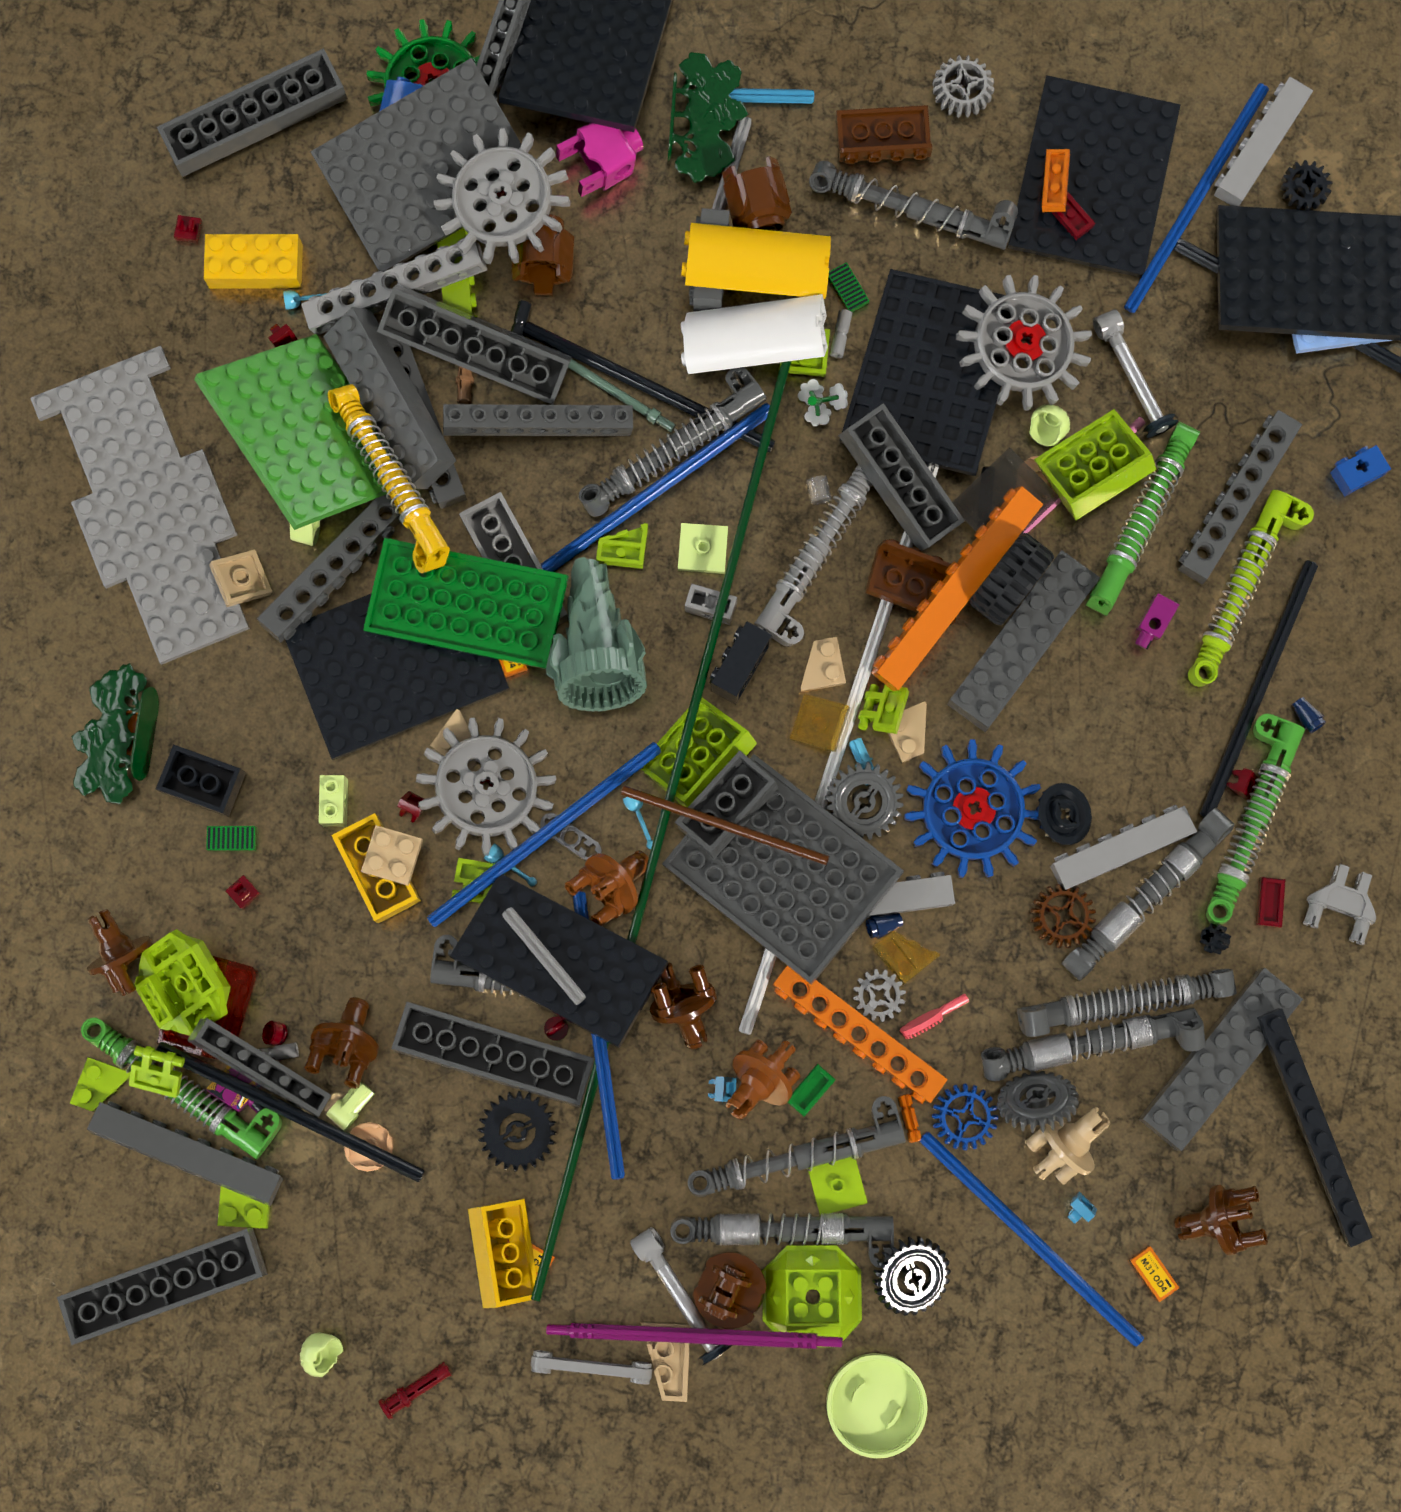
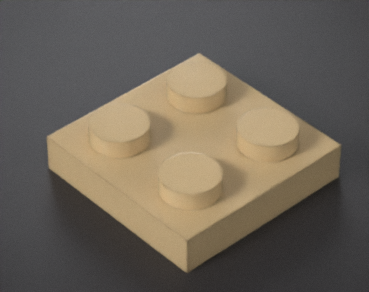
M255 550L214 560L209 564L226 607L269 596L272 593Z
M375 825L361 872L409 886L423 839Z

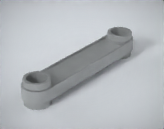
M534 1350L531 1356V1371L536 1373L549 1374L551 1369L608 1375L630 1378V1382L636 1384H650V1379H652V1363L632 1361V1365L569 1359L553 1357V1352Z

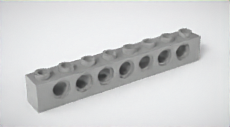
M460 239L457 244L442 246L436 252L428 255H419L408 263H398L392 269L384 272H375L371 277L364 280L357 279L343 288H333L325 295L310 297L307 302L301 304L308 328L317 335L328 332L351 307L371 309L373 314L385 310L392 292L390 285L394 281H398L397 284L424 295L487 271L480 245L475 241L471 249L464 255L458 248L463 240ZM463 256L459 263L454 264L457 257ZM436 265H441L438 271L432 272ZM415 273H419L417 279L411 280ZM376 289L375 294L368 297L370 291ZM355 297L354 302L347 305L348 300ZM333 306L332 311L326 313L327 308Z

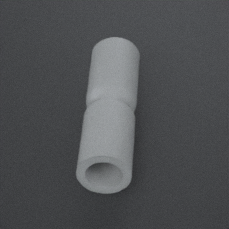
M840 309L838 312L835 334L833 335L829 354L835 358H843L847 334L852 318V312L849 310Z
M296 1042L274 1046L273 1048L258 1049L274 1060L299 1057Z

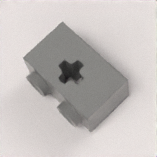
M691 583L685 602V612L713 620L720 592ZM729 595L722 619L724 624H731L737 605L736 596Z

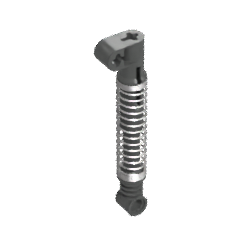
M1233 969L1213 970L1208 975L1203 974L1196 977H1191L1188 974L1177 975L1173 984L1170 977H1168L1167 985H1164L1163 979H1160V986H1157L1155 980H1152L1151 988H1149L1148 983L1145 981V989H1141L1140 983H1137V990H1134L1130 984L1129 992L1122 985L1120 990L1114 987V991H1109L1107 988L1104 993L1101 990L1098 991V994H1094L1091 991V995L1088 996L1084 992L1082 997H1079L1078 994L1075 995V998L1072 995L1061 997L1059 1001L1017 1008L1019 1026L1022 1033L1026 1036L1034 1037L1050 1033V1027L1064 1024L1067 1027L1080 1025L1081 1021L1088 1024L1089 1020L1094 1023L1097 1018L1100 1021H1103L1104 1017L1110 1020L1112 1015L1115 1018H1119L1120 1014L1123 1017H1126L1127 1013L1133 1016L1135 1011L1141 1014L1143 1009L1149 1013L1151 1008L1154 1011H1157L1158 1007L1164 1010L1166 1005L1170 1009L1174 1004L1177 1007H1180L1181 1004L1187 1006L1194 1004L1199 998L1233 996L1237 994Z

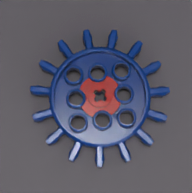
M970 739L968 742V759L959 761L954 759L952 750L947 745L942 746L941 752L947 762V766L940 772H937L930 764L922 761L919 768L932 779L927 789L908 785L906 792L910 795L924 799L922 811H910L904 814V820L906 821L924 820L928 831L914 840V847L922 846L928 840L933 839L941 848L932 862V866L935 868L943 862L948 853L960 858L957 869L958 878H964L968 868V860H981L985 876L987 878L992 877L993 866L990 857L999 853L1003 854L1011 866H1016L1019 861L1016 855L1009 849V845L1015 838L1030 846H1034L1037 842L1032 835L1023 832L1021 828L1025 818L1038 820L1036 819L1039 816L1037 810L1025 809L1024 797L1038 792L1041 789L1040 784H1032L1020 789L1014 777L1023 771L1027 763L1022 760L1016 763L1010 771L998 765V760L1003 753V746L1000 744L993 750L990 761L977 758L975 739ZM991 773L995 778L994 784H985L982 780L983 774ZM963 780L969 781L972 784V791L963 792L960 789V782ZM939 788H946L950 793L949 799L941 800L937 796V790ZM991 796H1000L1003 800V805L998 808L994 807L990 802ZM973 804L977 805L976 810L979 811L975 814L970 813L971 808L969 807ZM946 811H955L958 816L957 821L954 823L948 822L945 818ZM1000 818H1007L1011 822L1009 830H1003L999 827L998 822ZM979 825L985 826L988 829V836L985 838L979 837L976 834V827ZM955 833H962L965 836L966 842L964 845L954 843L953 835Z

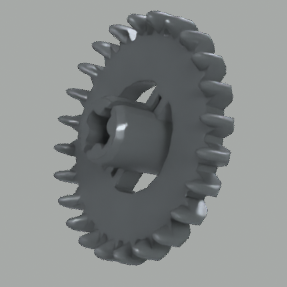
M859 762L856 763V770L847 765V774L839 770L840 780L832 777V781L836 786H827V789L833 794L825 796L826 800L832 802L826 805L825 808L833 810L831 814L861 838L866 834L868 839L871 840L874 832L878 837H881V829L887 832L890 831L888 823L896 825L893 816H901V813L896 810V808L904 806L903 803L897 801V799L903 797V793L896 792L901 785L899 783L892 785L896 777L892 775L887 778V768L880 773L879 764H876L873 770L869 762H866L864 769H862ZM861 784H869L868 789L861 788L854 792L852 802L855 807L850 812L847 807V797L850 791ZM879 791L882 797L879 811L872 817L858 818L861 813H867L874 809L876 804L874 795ZM867 796L869 802L861 804L859 798Z
M1031 1071L1030 1075L1023 1073L1022 1077L1015 1076L1013 1081H1008L1006 1086L1000 1089L1001 1093L997 1096V1107L1000 1111V1116L1005 1117V1122L1009 1123L1010 1119H1012L1013 1128H1016L1017 1123L1020 1122L1022 1131L1025 1130L1027 1124H1030L1032 1133H1034L1036 1125H1039L1044 1133L1045 1124H1049L1054 1131V1121L1059 1122L1060 1126L1063 1127V1117L1070 1122L1071 1113L1076 1115V1109L1079 1107V1094L1076 1091V1087L1071 1084L1070 1080L1064 1079L1062 1075L1055 1076L1053 1072L1045 1074V1071H1040L1037 1074L1036 1071ZM1026 1093L1027 1099L1020 1102L1021 1097ZM1055 1096L1054 1102L1049 1105V1099Z

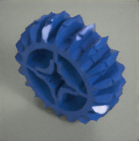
M966 1083L962 1085V1091L959 1090L958 1085H953L954 1093L952 1094L949 1089H945L944 1093L947 1098L937 1097L942 1102V1105H933L934 1109L940 1110L939 1114L931 1115L933 1119L939 1118L940 1122L933 1124V1128L941 1127L942 1130L938 1132L937 1136L942 1137L946 1134L945 1144H949L953 1139L954 1149L958 1148L960 1142L962 1143V1150L968 1149V1143L971 1144L972 1149H977L976 1140L980 1144L985 1145L986 1141L982 1136L985 1135L988 1138H992L993 1135L987 1131L988 1128L997 1129L995 1124H990L991 1119L998 1120V1115H991L990 1111L996 1110L997 1106L989 1107L988 1103L993 1098L990 1096L984 1100L982 1098L986 1093L984 1089L976 1094V1085H973L970 1091H968ZM960 1096H967V1100L961 1109L957 1110L948 1107L954 1099ZM974 1100L981 1105L984 1119L974 1114ZM967 1110L969 1112L968 1115H971V1118L976 1121H965L963 1124L961 1122L962 1119H959V1115L953 1112L965 1113ZM945 1114L956 1120L955 1134L948 1128ZM974 1124L982 1127L975 1135L962 1138L969 1125Z

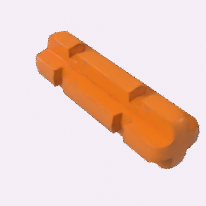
M911 1095L899 1096L898 1100L900 1107L903 1109L901 1112L906 1130L908 1129V1140L910 1143L918 1142L921 1140L920 1130L917 1129L919 1126L914 1107L912 1108L911 1105L913 1104Z

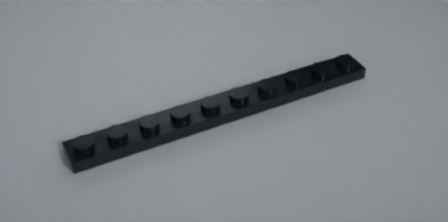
M1277 1008L1257 1017L1346 1245L1353 1247L1373 1238L1283 1009Z

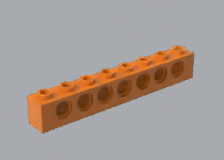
M786 966L774 982L773 986L776 988L774 992L784 1000L790 998L795 1002L793 1007L802 1014L810 1013L815 1017L813 1020L815 1024L823 1030L828 1027L835 1032L832 1036L843 1045L848 1042L854 1047L852 1052L863 1060L865 1057L874 1062L871 1065L881 1074H884L885 1071L893 1076L891 1081L901 1089L905 1086L913 1091L911 1096L921 1104L925 1101L931 1103L947 1082V1078L817 980L811 985ZM796 983L805 985L806 994L799 997L793 993V986ZM815 998H822L825 1001L826 1007L823 1011H816L813 1008L812 1002ZM839 1012L844 1015L845 1023L842 1026L833 1024L832 1015ZM860 1027L864 1030L865 1036L863 1040L856 1041L852 1038L851 1032L853 1028ZM874 1042H880L884 1046V1052L881 1056H876L872 1053L871 1046ZM894 1057H900L904 1062V1066L900 1071H896L891 1067V1060ZM915 1071L923 1075V1082L919 1086L912 1084L910 1079Z

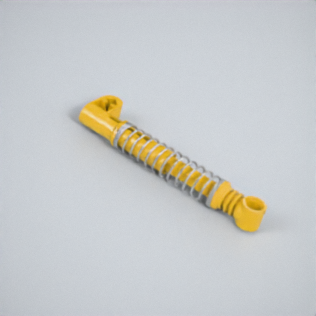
M353 384L329 390L328 401L331 409L335 413L339 412L343 418V421L346 423L348 436L351 437L353 442H357L356 448L361 449V456H366L364 462L370 463L369 469L374 471L373 476L378 478L377 483L383 485L382 491L387 492L386 498L392 499L391 506L396 507L395 512L401 514L399 519L402 524L410 529L417 540L413 551V561L416 569L420 573H425L443 567L446 564L450 548L431 519V511L425 504V500L420 498V492L416 490V486L412 483L411 478L407 476V471L403 469L402 463L398 461L394 450L390 447L389 442L385 440V435L381 433V429L377 426L372 415L366 413L362 407L356 387ZM361 442L364 447H358V443ZM363 449H365L368 454L363 455V454H362ZM389 449L392 451V454H387ZM368 456H370L371 462L366 461ZM372 463L375 464V469L371 468Z

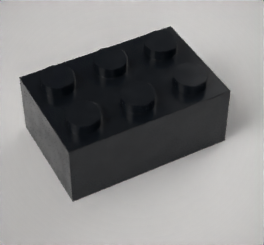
M748 621L744 627L739 625L733 636V646H727L721 657V667L716 666L709 678L711 679L709 682L711 684V692L735 705L738 703L770 647L772 639L770 633Z
M173 744L156 790L229 817L246 772L241 768Z

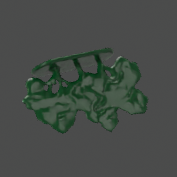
M690 52L688 58L679 64L680 71L686 77L687 82L681 88L676 87L677 73L674 71L667 161L671 160L672 145L677 142L681 146L683 154L676 159L675 168L679 173L688 174L693 183H696L697 181L702 182L705 176L715 177L721 173L723 168L728 167L735 161L731 147L719 137V132L721 130H731L737 120H742L749 114L741 101L731 99L729 96L739 86L742 74L741 69L735 66L731 60L721 62L716 67H713L706 54ZM690 85H695L696 88H695V89H689V86H690ZM676 93H681L689 98V102L683 112L675 111ZM674 117H684L690 121V130L685 135L681 136L673 132ZM689 134H694L692 139L687 138V136ZM684 141L692 142L696 146V151L693 152L688 149V143H684ZM686 152H689L691 157H686Z
M131 663L123 664L119 670H109L103 675L102 679L97 680L89 687L92 703L101 711V718L99 720L91 719L85 725L83 731L79 730L71 736L76 750L86 753L88 757L82 765L77 767L73 786L83 796L93 793L100 787L105 801L109 803L121 804L123 797L128 796L133 790L132 783L127 776V770L130 767L131 773L136 780L142 781L147 776L152 756L159 711V697L154 687H148L142 693L139 702L137 695L145 688L147 678L143 673L134 672ZM135 690V695H132L130 691ZM126 696L133 700L132 705H135V708L129 707L125 703ZM128 710L132 711L130 715H126ZM138 713L135 733H131L128 730V721L132 715ZM134 739L132 753L130 756L127 754V749L130 746L131 741ZM120 763H126L125 767L119 768L118 765Z

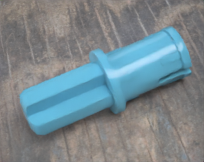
M857 738L849 742L856 762L861 764L862 769L865 768L866 762H869L873 770L874 766L871 761L873 758L869 757L862 739Z

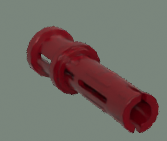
M442 1362V1364L407 1387H398L396 1389L397 1392L385 1400L380 1399L378 1401L379 1405L390 1420L393 1418V1414L404 1407L409 1408L413 1404L412 1401L449 1376H452V1373L447 1364Z

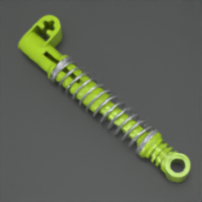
M1271 490L1256 526L1251 528L1248 533L1250 540L1244 542L1246 549H1242V557L1237 558L1239 564L1233 567L1236 571L1234 574H1230L1232 580L1226 583L1232 589L1231 591H1223V594L1228 599H1219V602L1225 606L1224 608L1215 607L1216 611L1221 613V615L1211 616L1217 621V624H1208L1213 631L1204 632L1202 638L1203 647H1201L1194 665L1188 671V679L1194 686L1203 687L1212 683L1217 678L1220 660L1223 659L1225 652L1229 651L1233 645L1232 642L1235 640L1233 634L1238 633L1237 626L1242 624L1241 618L1246 616L1244 610L1250 607L1248 601L1253 600L1251 593L1257 591L1255 585L1260 584L1259 577L1264 575L1263 568L1268 566L1267 560L1271 559L1270 552L1274 551L1279 540L1277 535L1281 526L1283 525L1292 530H1299L1313 520L1314 511L1308 503L1283 491ZM1292 507L1289 513L1291 516H1286L1289 508ZM1246 595L1251 596L1249 600L1245 599ZM1243 602L1247 604L1246 608L1241 607ZM1239 610L1244 613L1243 616H1238ZM1236 618L1240 621L1239 624H1234ZM1232 626L1236 628V632H1230ZM1229 634L1232 636V640L1228 638ZM1200 668L1206 671V679L1200 677Z

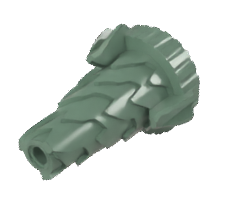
M585 557L577 558L571 571L570 596L567 601L569 627L566 628L567 639L559 633L553 636V644L550 648L546 666V675L554 680L558 699L572 709L593 712L621 708L635 702L646 691L647 682L644 661L642 659L646 654L645 648L629 620H621L620 608H616L614 596L609 588L607 564H599L598 561L586 559Z

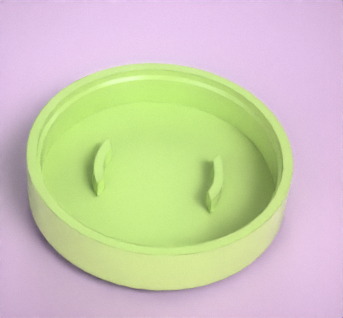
M869 1353L851 1359L837 1371L828 1388L826 1409L830 1425L843 1445L864 1457L887 1458L905 1451L919 1437L927 1417V1397L920 1379L907 1364L887 1354Z

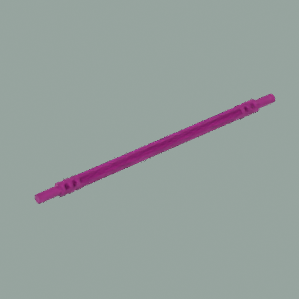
M571 1323V1325L547 1324L546 1327L548 1335H570V1338L806 1349H817L818 1346H843L842 1337L818 1336L817 1333Z

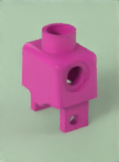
M591 123L578 128L576 136L556 146V158L558 161H561L577 152L580 154L592 175L579 181L578 193L583 197L599 188L605 191L632 175L636 153L643 150V142L636 128L634 132Z

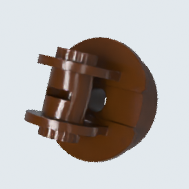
M726 1252L711 1257L706 1262V1269L700 1277L698 1287H695L693 1292L698 1311L708 1322L720 1328L735 1329L748 1325L754 1319V1314L759 1310L767 1288L761 1269L753 1260L739 1253Z

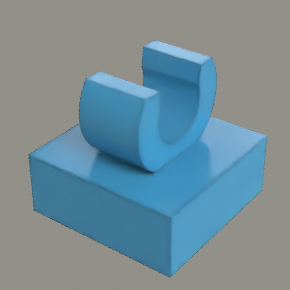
M716 1076V1079L709 1080V1084H715V1093H708V1097L715 1098L714 1101L727 1102L736 1091L737 1078Z
M1079 1191L1072 1198L1070 1205L1073 1209L1067 1216L1074 1224L1081 1217L1089 1222L1095 1217L1097 1208Z

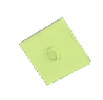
M681 523L678 571L725 574L728 526Z

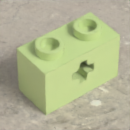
M320 775L319 824L323 827H347L348 779L344 775Z

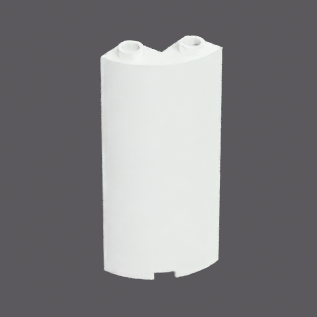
M823 294L687 313L685 321L681 322V332L684 339V352L681 354L683 366L687 367L688 374L824 357L828 346L823 326L827 317Z

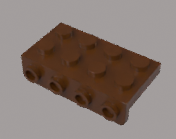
M928 105L836 110L839 162L854 164L865 160L879 162L882 159L901 161L904 158L923 160L931 157L932 144Z
M883 540L877 546L865 593L918 613L919 611L916 610L918 605L924 599L928 600L933 594L931 589L939 580H944L947 576L945 572L951 563L943 561L939 556H930L922 553L918 548H909L901 545L897 540ZM956 617L950 625L955 623Z

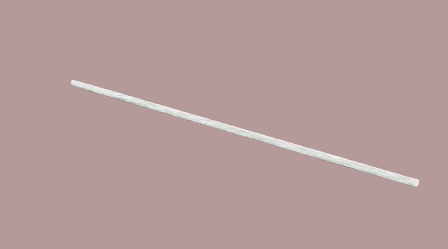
M927 465L936 478L939 467ZM904 531L900 544L909 548L913 547L914 543ZM881 599L815 798V802L825 810V806L828 804L825 796L831 795L827 786H834L832 777L836 778L893 607V603ZM766 948L739 1027V1031L747 1035L752 1033L777 958Z

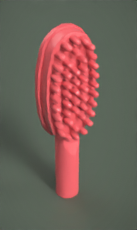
M964 993L940 1008L933 1009L902 1026L899 1031L905 1039H912L913 1036H917L916 1033L920 1035L919 1031L924 1033V1030L928 1031L927 1027L931 1029V1026L935 1027L934 1023L938 1025L937 1021L941 1023L943 1015L968 1003L969 999Z

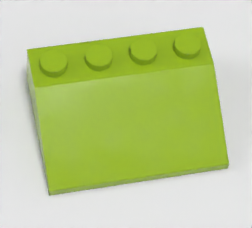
M1115 409L1034 459L1063 505L1075 520L1156 470L1152 453Z
M703 697L701 698L675 795V800L685 807H689L739 751L747 756L757 744L748 730ZM688 709L658 741L657 745L660 747L661 753L640 769L665 791L668 788Z

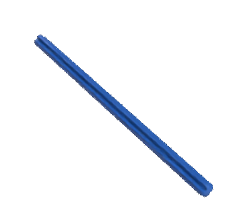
M1259 83L1126 302L1125 310L1130 313L1136 312L1269 91L1266 85Z
M768 403L763 404L541 563L543 570L554 572L765 421L770 405Z
M652 742L538 832L428 915L427 919L433 927H437L495 882L499 876L508 872L661 753L660 747L655 742Z
M582 891L577 892L573 896L574 911L589 919L586 893ZM592 1034L611 1178L618 1180L624 1178L625 1172L607 1043Z
M925 1132L921 1136L920 1143L1133 1346L1137 1347L1143 1341L1144 1336L932 1134Z

